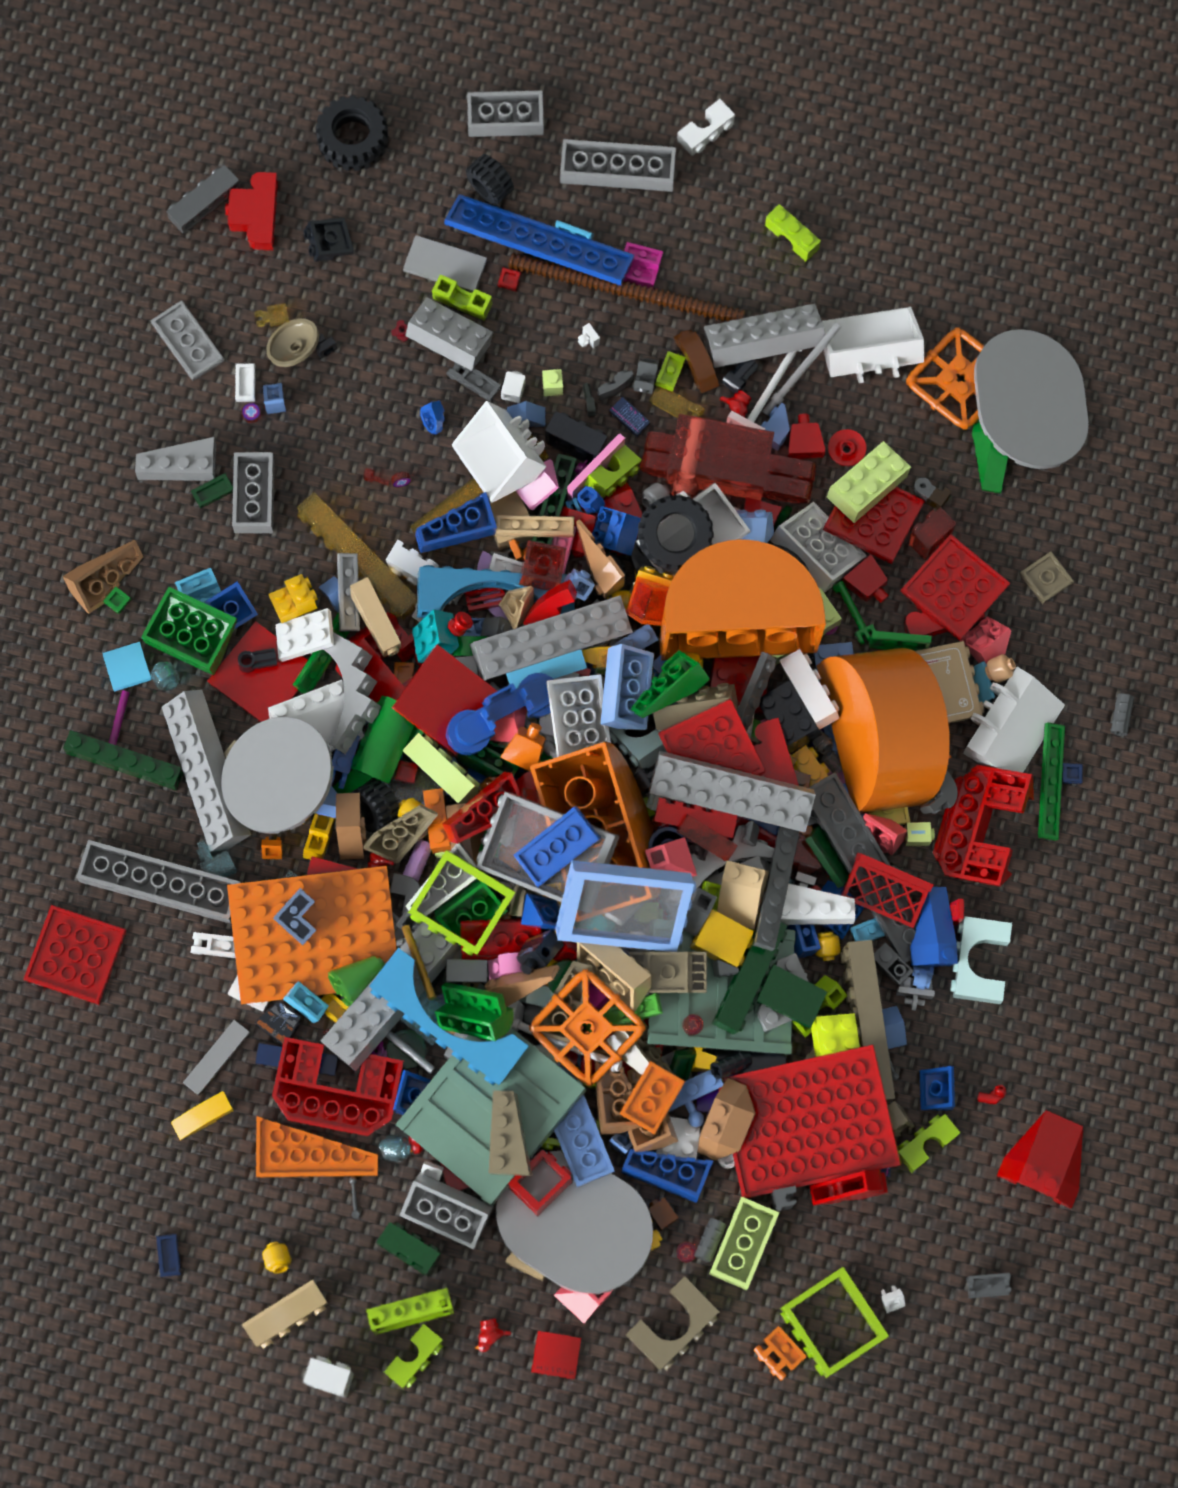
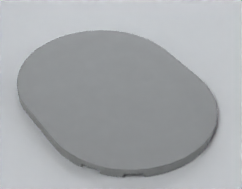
M1030 330L1006 331L988 341L976 359L974 382L979 421L984 434L994 444L993 447L1003 456L1006 455L1015 460V463L1029 468L1049 469L1058 467L1071 460L1082 448L1087 437L1089 425L1083 377L1074 358L1062 345L1052 338Z
M551 1151L557 1159L556 1163L560 1167L564 1165L570 1171L563 1151ZM542 1160L532 1170L533 1176H526L520 1184L539 1202L563 1178ZM612 1173L577 1187L573 1175H571L572 1183L539 1216L533 1213L508 1187L497 1200L496 1207L499 1231L506 1246L519 1260L559 1286L580 1294L610 1292L632 1280L647 1261L653 1239V1226L649 1210L638 1192Z

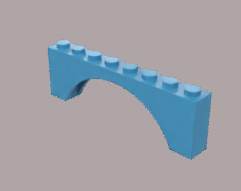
M425 565L419 568L417 574V617L425 618L433 609L441 611L457 596L481 588L514 590L532 586L534 588L535 603L550 589L564 583L567 574L556 576L549 573L531 574L526 571L520 573H512L509 570L495 572L490 569H482L480 571L473 570L472 568L454 569L450 566L435 568L432 565ZM542 581L541 583H534L535 585H532L533 582ZM575 602L564 605L560 614L575 610Z
M398 947L369 987L372 989L370 993L379 1000L381 997L388 1001L386 1005L395 1012L398 1009L404 1013L403 1018L411 1024L414 1021L421 1026L419 1030L428 1037L430 1034L437 1038L435 1042L444 1049L447 1046L452 1049V1055L458 1060L462 1061L464 1058L470 1063L468 1067L475 1073L481 1071L485 1074L484 1079L494 1086L495 1083L500 1085L528 1048V1045L514 1034H510L497 1041L478 1042L461 1039L440 1028L424 1011L416 994L414 985L415 959Z

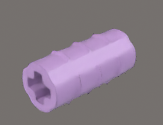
M420 840L416 843L411 856H409L410 858L403 875L410 876L417 882L419 881L431 854L429 842Z

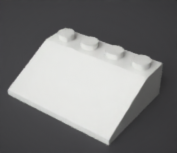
M812 502L778 526L770 541L796 553L808 567L818 588H821L825 593L865 559L867 555L860 548L824 531L823 527L829 517Z
M601 674L546 681L557 757L602 742L611 743L609 726L601 724L604 694Z
M336 681L268 708L269 718L291 717L310 724L320 732L332 752L335 748L330 745V742L337 731L344 706L343 681ZM362 730L358 734L360 736L359 741L364 737Z

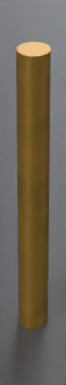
M405 925L402 927V931L412 957L415 959V965L429 1000H433L436 998L435 992L410 926Z

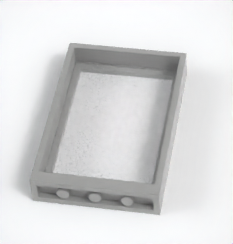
M504 792V795L502 794L498 800L499 808L497 814L495 813L492 816L491 830L484 837L483 843L485 845L483 851H480L477 856L476 862L478 864L476 868L562 902L571 862L540 887H537L513 855L564 814L511 792ZM592 825L601 839L574 860L609 864L620 836ZM584 880L578 905L579 910L584 912L592 911L603 881Z

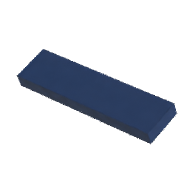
M259 1043L255 1063L278 1067L282 1047ZM322 1053L318 1074L335 1076L338 1056Z

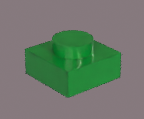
M115 587L103 602L120 614L129 604L131 598Z

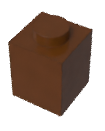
M657 1198L649 1204L650 1216L660 1231L678 1220L677 1215L665 1198L662 1200Z

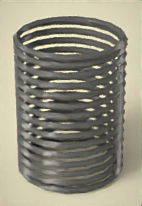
M831 750L822 757L823 762L832 773L835 771L837 774L842 771L840 758L834 751Z

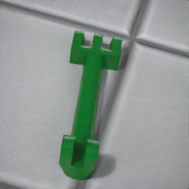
M840 581L833 586V590L835 593L840 592L859 628V631L854 634L859 644L862 645L864 644L862 636L864 635L868 642L870 641L869 632L872 634L876 630L873 624L866 627L846 589L847 586L844 581Z

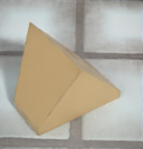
M528 586L509 590L499 603L513 629L519 628L527 612L534 604V588Z

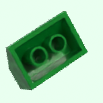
M476 879L434 912L442 926L461 937L460 921L492 920L502 901L492 887ZM507 908L503 912L502 916L508 912Z

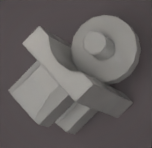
M907 977L898 987L896 995L912 997L905 998L904 1004H912L911 1010L916 1011L917 1005H925V1000L918 998L932 1000L935 991L932 990V980L930 981L929 989L925 988L922 990L912 988L913 978Z

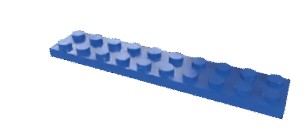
M460 194L445 218V225L620 286L634 261L635 255Z

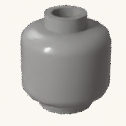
M653 483L642 492V504L647 509L650 504L658 499L670 496V490L666 485Z

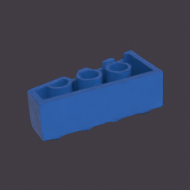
M484 492L479 497L471 499L462 506L448 511L445 515L418 527L415 537L420 553L495 535L497 526L487 493Z
M630 1149L621 1173L697 1203L713 1161L698 1160L691 1157H677L671 1154L663 1155L649 1151L635 1152L634 1149Z

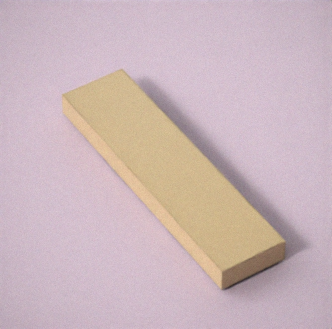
M497 515L496 536L574 538V517Z

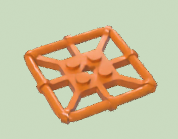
M955 327L932 350L930 349L926 353L927 356L924 358V362L919 363L911 371L908 378H906V385L930 404L934 411L940 412L954 425L962 428V430H968V427L974 425L979 419L978 410L968 420L966 413L967 400L973 394L976 395L974 382L976 359L971 363L962 355L960 337L979 352H981L984 345L968 332L960 329V327ZM955 338L956 357L947 364L938 354ZM931 361L943 369L937 377L916 378ZM957 376H964L966 381L957 382ZM937 384L945 392L938 399H934L918 385ZM949 396H952L960 403L961 419L942 405Z
M583 969L558 994L555 993L552 996V1000L529 1025V1031L555 1057L554 1060L556 1062L559 1061L580 1082L586 1084V1086H592L616 1062H620L623 1059L622 1056L642 1036L643 1031L646 1030V1025L620 999L621 996L618 993L615 994L594 973L588 969ZM589 980L610 999L600 1011L589 1002ZM582 981L583 1003L574 1011L563 999ZM615 1004L634 1025H613L604 1014ZM558 1005L570 1016L562 1025H540ZM583 1023L591 1024V1033L589 1031L583 1032ZM540 1031H561L570 1042L560 1051ZM612 1031H635L617 1050H614L604 1040ZM574 1045L585 1055V1075L565 1056ZM600 1045L610 1055V1058L592 1075L591 1053Z

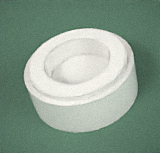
M733 1154L718 1159L719 1165L725 1169L733 1168L735 1166Z

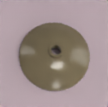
M303 318L284 323L275 330L267 343L266 352L268 358L273 364L280 367L294 366L303 362L313 353L318 344V328L312 321Z

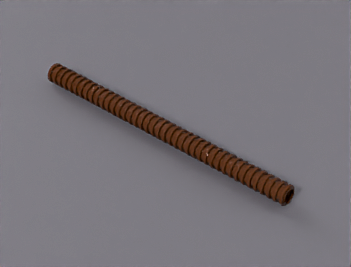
M514 252L510 256L508 267L509 269L515 268L516 271L520 269L521 272L526 271L528 274L532 272V275L536 273L538 276L543 275L544 278L548 276L549 279L555 278L556 281L560 279L561 282H572V285L576 283L578 286L583 285L584 288L588 286L589 289L595 288L596 291L600 289L601 292H612V295L616 293L618 296L623 295L625 298L628 296L629 299L635 298V300L640 299L641 302H652L653 305L655 303L658 306L664 305L665 308L669 306V309L675 308L677 311L681 309V312L685 310L687 311L686 313L692 312L693 315L697 313L698 316L704 315L705 318L709 316L710 319L715 318L717 321L721 319V322H724V320L728 322L743 319L745 317V310L743 309L739 311V308L735 310L733 307L727 308V305L723 307L722 304L716 305L715 302L711 304L710 301L704 302L705 300L703 299L699 301V298L695 300L693 297L687 298V295L683 297L682 294L676 295L675 292L671 294L670 291L664 292L663 289L659 291L658 288H647V285L643 287L641 284L636 285L634 282L631 284L630 281L624 282L623 280L620 286L565 266L562 267L560 264L556 265L554 262L550 264V261H539L538 258L534 260L533 257L527 258L526 255L522 257L521 254L516 255Z

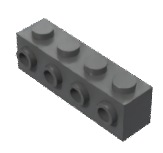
M225 165L221 168H216L211 176L201 180L195 189L186 192L179 202L173 203L168 208L169 220L182 234H185L228 199L230 189L241 188L238 178Z

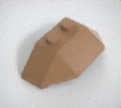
M727 1078L715 1097L701 1131L698 1153L713 1160H718L741 1150L756 1114L746 1085Z

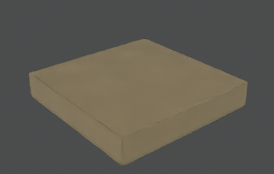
M1052 551L1020 572V576L1042 604L1074 583V580Z

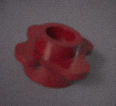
M398 320L397 326L391 331L392 336L397 337L403 342L407 341L406 331L408 325L403 320Z

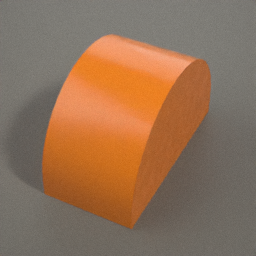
M729 540L708 546L689 558L678 570L670 584L660 629L661 660H668L678 650L697 653L701 659L760 656L762 652L770 655H787L798 649L803 654L817 653L826 625L820 590L814 578L802 563L788 552L771 544L755 540Z
M897 648L832 656L816 665L821 677V686L826 685L831 694L828 698L830 701L835 700L840 709L837 711L839 719L832 722L831 726L848 793L859 813L919 806L935 797L946 775L950 738L944 698L938 681L927 662L911 649Z
M602 742L530 766L541 805L563 814L577 806L591 825L620 836L609 864L651 869L645 850L649 849V841L654 833L652 823L634 775L623 755L612 743ZM545 815L548 827L557 821ZM599 839L574 860L596 863L605 839ZM571 862L561 869L565 886ZM584 880L580 899H583L589 880ZM603 881L592 911L584 912L577 909L575 919L576 921H582L657 897L661 892V888Z

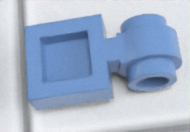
M913 966V986L922 990L925 988L929 989L934 966Z

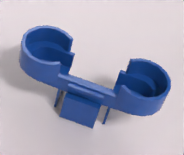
M543 673L528 675L519 683L517 689L512 683L486 697L483 700L484 702H482L483 707L480 709L464 710L457 713L446 727V739L449 746L461 755L470 756L480 752L487 746L490 738L495 736L494 729L496 725L494 722L524 706L528 710V718L539 719L546 717L551 713L546 681L554 679Z

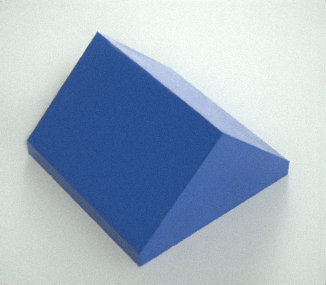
M238 581L204 601L205 604L237 618L234 629L258 615Z
M527 893L521 924L556 931L560 912L557 900Z
M954 1066L920 1070L921 1110H953L955 1107Z
M403 1070L393 1107L394 1113L404 1115L431 1080Z

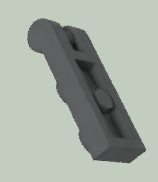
M454 362V367L450 368L446 374L451 379L458 381L491 402L500 390L501 385L475 368L471 371ZM461 369L464 370V373L462 375L459 374V371Z

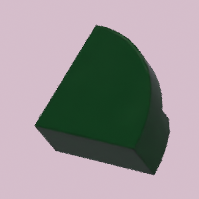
M785 506L775 523L774 529H777L790 516L792 512L791 507Z

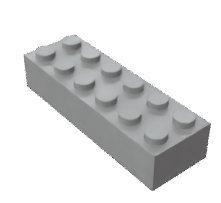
M563 139L560 183L673 191L676 147Z
M815 304L704 326L705 344L714 368L816 347L825 336L824 325Z

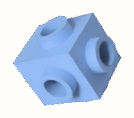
M573 569L566 576L564 582L571 580L577 591L576 599L580 598L585 601L595 584L590 578L591 575L582 569L580 571Z

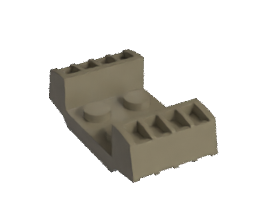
M629 952V956H632L637 964L642 968H646L651 974V988L648 993H707V952Z

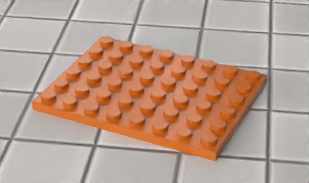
M387 866L227 885L241 1005L283 1000L284 996L298 981L315 995L336 993L328 979V972L372 956L380 957L386 965L397 950ZM300 888L315 900L312 906L303 914V917L317 930L304 945L298 942L273 919Z

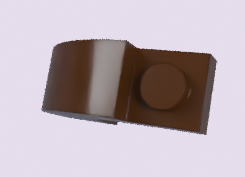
M690 329L673 336L676 345L682 351L689 364L695 385L700 392L704 393L718 387L719 384L712 362L698 334Z

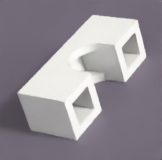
M719 99L706 109L705 118L710 125L706 128H699L691 121L678 132L677 141L691 156L696 152L700 153L705 149L706 144L710 141L714 142L722 131H727L733 126L735 114Z

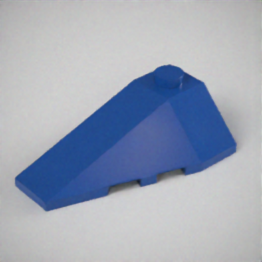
M932 887L921 909L920 918L915 928L916 933L910 946L911 966H951L958 964L957 942L947 888Z

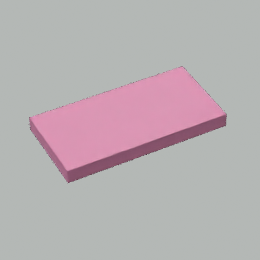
M618 434L567 486L568 501L575 497L577 498V494L585 487L584 484L588 475L600 465L605 469L609 467L608 464L613 454L625 445V437Z

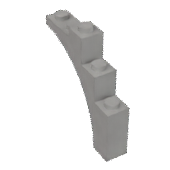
M333 632L334 646L323 650L329 653L335 660L342 674L344 706L337 731L330 745L346 754L366 721L371 724L380 712L381 706L368 698L377 681L363 672L372 655Z
M738 825L728 846L723 840L712 839L707 844L702 860H700L698 855L690 853L697 872V876L692 877L693 881L696 882V890L712 872L725 866L726 861H747L760 856L764 860L771 862L774 848L768 846L767 842L759 839L756 846L743 844L741 841L745 825ZM670 889L666 902L679 906L683 890Z

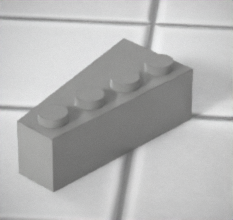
M206 438L136 454L135 473L137 479L210 481L214 479L216 465L215 438Z

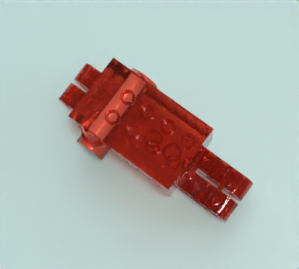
M679 414L675 435L654 431L647 433L644 447L645 452H643L640 470L651 476L666 478V483L672 485L671 496L681 495L680 493L684 491L690 498H694L698 494V490L703 491L711 484L716 483L722 493L727 496L731 495L744 499L749 497L761 501L762 497L800 504L810 502L813 489L812 483L815 479L817 465L806 460L770 454L774 438L773 431Z

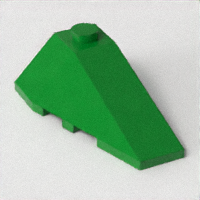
M978 419L973 425L972 437L975 445V455L977 456L981 489L1001 494L1008 456H1003L993 447L994 444L984 434Z

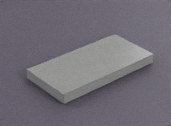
M415 235L403 271L433 281H437L441 274L457 281L458 286L462 289L473 292L474 289H477L487 258Z
M182 300L150 320L192 381H195L225 361Z

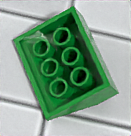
M168 587L141 638L147 645L214 676L225 655L237 618Z

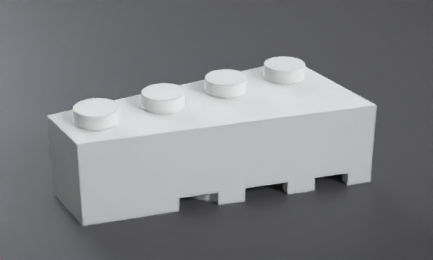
M397 540L386 558L392 574L398 577L402 575L408 578L407 582L417 586V574L420 567L432 565L435 568H439L437 563L427 558L423 560L418 551L413 548L408 551L402 546L403 542ZM462 594L451 600L448 605L451 603L456 605Z
M798 649L779 660L788 679L793 684L819 730L838 720L839 715L837 711L840 709L835 700L830 701L828 698L831 694L826 685L821 686L819 682L821 677L818 671L811 669L810 664H812V661L808 654L803 655L801 650Z
M456 843L450 852L477 867V864L463 845ZM447 861L417 910L426 916L477 878ZM426 882L406 905L408 910L412 907Z
M788 884L781 922L786 925L854 924L855 899Z

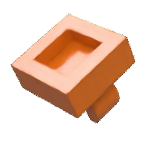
M269 837L262 840V859H282L283 850L280 837H277V840H269Z

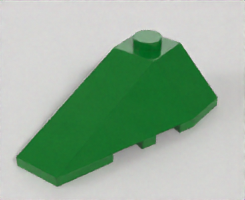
M678 650L662 665L661 669L663 671L658 677H654L651 680L652 686L649 690L643 691L632 706V712L644 718L695 693L710 680L701 665Z

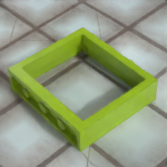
M446 850L408 913L411 914L410 918L415 922L421 924L423 921L429 925L427 929L437 935L439 932L446 936L445 940L455 945L457 942L462 945L464 952L471 956L474 953L478 955L516 891L449 850ZM447 861L506 896L476 946L417 910Z
M844 1267L781 1308L782 1313L780 1314L786 1324L790 1322L794 1329L792 1330L794 1337L797 1341L801 1340L803 1342L805 1354L809 1359H814L817 1364L814 1366L821 1376L824 1375L826 1378L889 1337ZM838 1278L877 1337L829 1368L791 1309Z
M447 1288L366 1310L371 1330L375 1335L454 1314Z

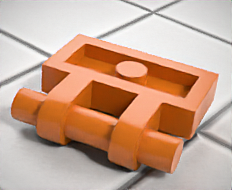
M779 1326L764 1339V1342L769 1346L766 1350L760 1345L753 1350L758 1355L757 1358L761 1362L764 1361L771 1369L770 1372L780 1380L787 1376L782 1370L785 1365L792 1371L807 1357ZM773 1351L781 1359L778 1364L769 1356Z

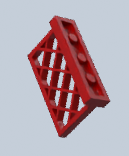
M857 853L854 859L856 861L841 896L852 898L847 896L850 887L857 885L861 895L853 898L855 899V904L914 928L933 884L869 856ZM859 866L866 869L868 877L858 880L856 872ZM881 875L884 877L886 885L876 888L873 878ZM870 879L874 890L863 893L860 883ZM900 883L904 892L894 896L891 885ZM888 887L891 898L881 901L878 891ZM913 891L921 892L920 900L912 904L909 893ZM875 892L879 903L870 906L865 896ZM906 895L909 905L899 909L896 899ZM893 900L896 911L887 913L883 904ZM911 908L913 913L910 922L905 921L901 914L902 911Z

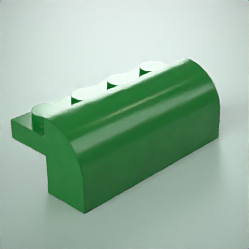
M381 696L377 703L381 706L380 712L372 724L368 723V728L361 739L359 749L353 757L351 768L389 784L414 725L391 708L396 702L395 699Z
M447 982L441 985L446 1004L435 1010L438 1025L443 1030L497 1041L510 1030L514 1019L513 1008L506 1007L503 994Z

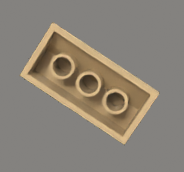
M577 942V961L593 965L592 973L601 979L615 994L618 993L621 996L620 999L635 1012L651 988L650 972L637 964L632 956H628L623 952L620 946Z
M311 1280L249 1319L242 1326L255 1346L264 1349L273 1343L272 1339L278 1335L281 1338L290 1333V1328L297 1324L299 1327L306 1323L308 1316L313 1313L318 1315L325 1311V1306L328 1303L316 1283Z

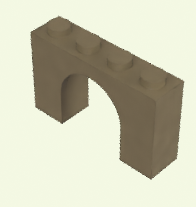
M685 1276L670 1290V1293L687 1310L690 1325L683 1337L673 1341L663 1340L655 1335L642 1320L626 1334L660 1371L663 1368L667 1371L675 1363L673 1358L677 1354L682 1356L690 1348L687 1344L692 1339L696 1342L704 1334L702 1329L707 1324L711 1327L719 1319L716 1316L719 1311Z

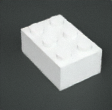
M317 1356L316 1359H310L303 1382L308 1386L347 1398L354 1373L348 1365L337 1362L335 1366L331 1364L329 1359Z

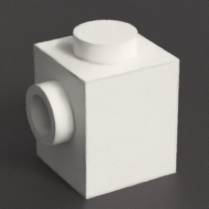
M517 371L506 372L501 390V399L520 403L525 386V376Z

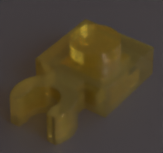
M286 303L268 306V312L261 310L254 312L255 317H263L261 321H256L258 327L264 326L267 322H270L271 327L289 322Z

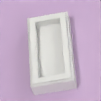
M236 364V402H255V364Z

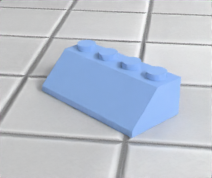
M747 510L736 511L751 531L741 540H755L768 543L774 535L772 512H766V510H756L754 512H747Z
M624 644L608 648L601 714L602 725L616 729H647L648 716L641 718L632 712L631 708L643 691L649 690L651 687L654 653Z

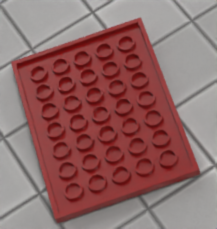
M874 1044L722 1078L724 1083L727 1078H731L747 1086L756 1113L741 1150L733 1153L741 1194L744 1198L772 1193L773 1190L792 1186L801 1187L824 1182L861 1171L880 1170L901 1165Z

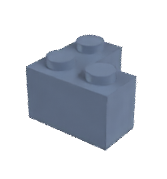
M300 888L273 919L298 942L304 945L317 930L303 917V914L312 906L315 900Z

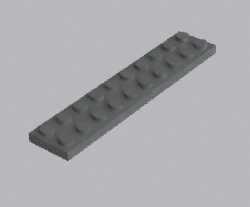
M836 772L809 787L814 789L816 793L811 811L849 875L856 861L854 859L857 853L864 854L891 866L868 826L865 825L864 819ZM859 866L856 872L858 880L868 877L866 869ZM879 875L873 878L876 888L886 885L883 876ZM870 879L860 883L863 893L874 890ZM900 883L891 885L894 896L904 892ZM888 887L878 891L881 901L891 898ZM875 892L865 896L868 905L872 906L879 903ZM906 895L896 899L899 909L909 905ZM893 900L883 904L887 913L896 911ZM911 908L902 911L903 919L910 922L913 916ZM870 910L895 953L905 963L911 960L910 946L916 933L915 928L920 914L914 928H911Z

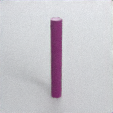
M122 691L109 739V743L113 745L117 744L129 697L128 691Z

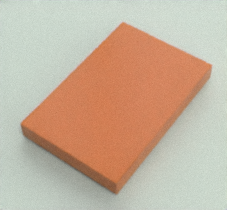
M649 1061L619 1114L655 1135L686 1081Z

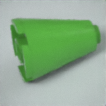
M372 956L328 972V979L337 995L340 994L344 997L342 1002L350 1007L383 969L385 964L380 957Z

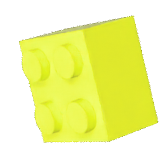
M855 1013L815 1018L811 1027L815 1057L860 1048Z

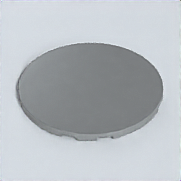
M291 717L271 718L248 729L235 742L223 766L221 779L222 794L230 813L249 829L268 834L280 833L288 829L292 830L305 823V820L313 813H316L322 806L332 784L334 767L332 766V753L327 741L310 724Z

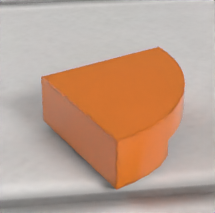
M513 539L508 542L516 560L527 559L528 552L526 549H521L519 541Z

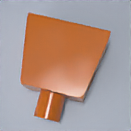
M531 723L528 729L520 727L505 747L500 758L531 772L530 766L541 761L546 738L539 734L542 727L537 723Z

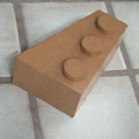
M360 793L336 794V831L340 860L364 859V851H368L363 849L367 839L365 817H362Z

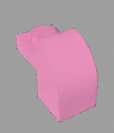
M518 953L500 954L498 958L487 961L489 980H496L504 975L522 972L520 969L521 964L517 960Z

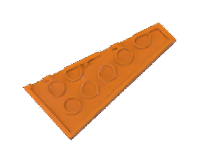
M256 1116V1178L378 1176L377 1154Z

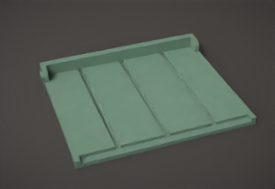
M656 918L650 920L649 935L671 937L675 920ZM682 930L683 941L678 946L677 952H697L690 948L695 936ZM785 930L787 935L784 941L779 943L777 947L779 953L775 960H771L769 967L775 965L776 961L794 954L795 930ZM651 950V952H668V951ZM707 957V993H658L663 1013L648 1019V1044L790 1055L792 1052V1021L764 1032L757 1016V1011L761 1004L756 1001L758 997L756 995L753 999L754 1007L749 1014L747 1013L744 1019L746 1024L741 1032L739 1031L732 1035L712 1024L734 975L714 977L712 965L714 960ZM763 978L761 985L764 984L766 978ZM689 1016H694L700 1021V1030L695 1034L688 1033Z
M510 1028L501 1038L514 1034L526 1043L528 1048L500 1085L497 1083L494 1086L484 1079L485 1074L481 1071L475 1073L468 1067L470 1064L464 1058L460 1061L452 1055L395 1124L478 1193L484 1202L493 1206L508 1188V1183L515 1177L511 1175H492L489 1173L493 1091H513L517 1093L529 1161L587 1091L583 1087L582 1082L572 1078L513 1028ZM470 1035L465 1038V1040L478 1042L492 1041Z

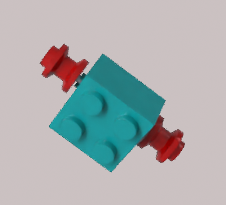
M433 609L412 629L417 664L421 666L437 644L449 654H452L459 647L457 636L464 635L466 630L473 626L471 616L465 612H458L454 618L453 613Z

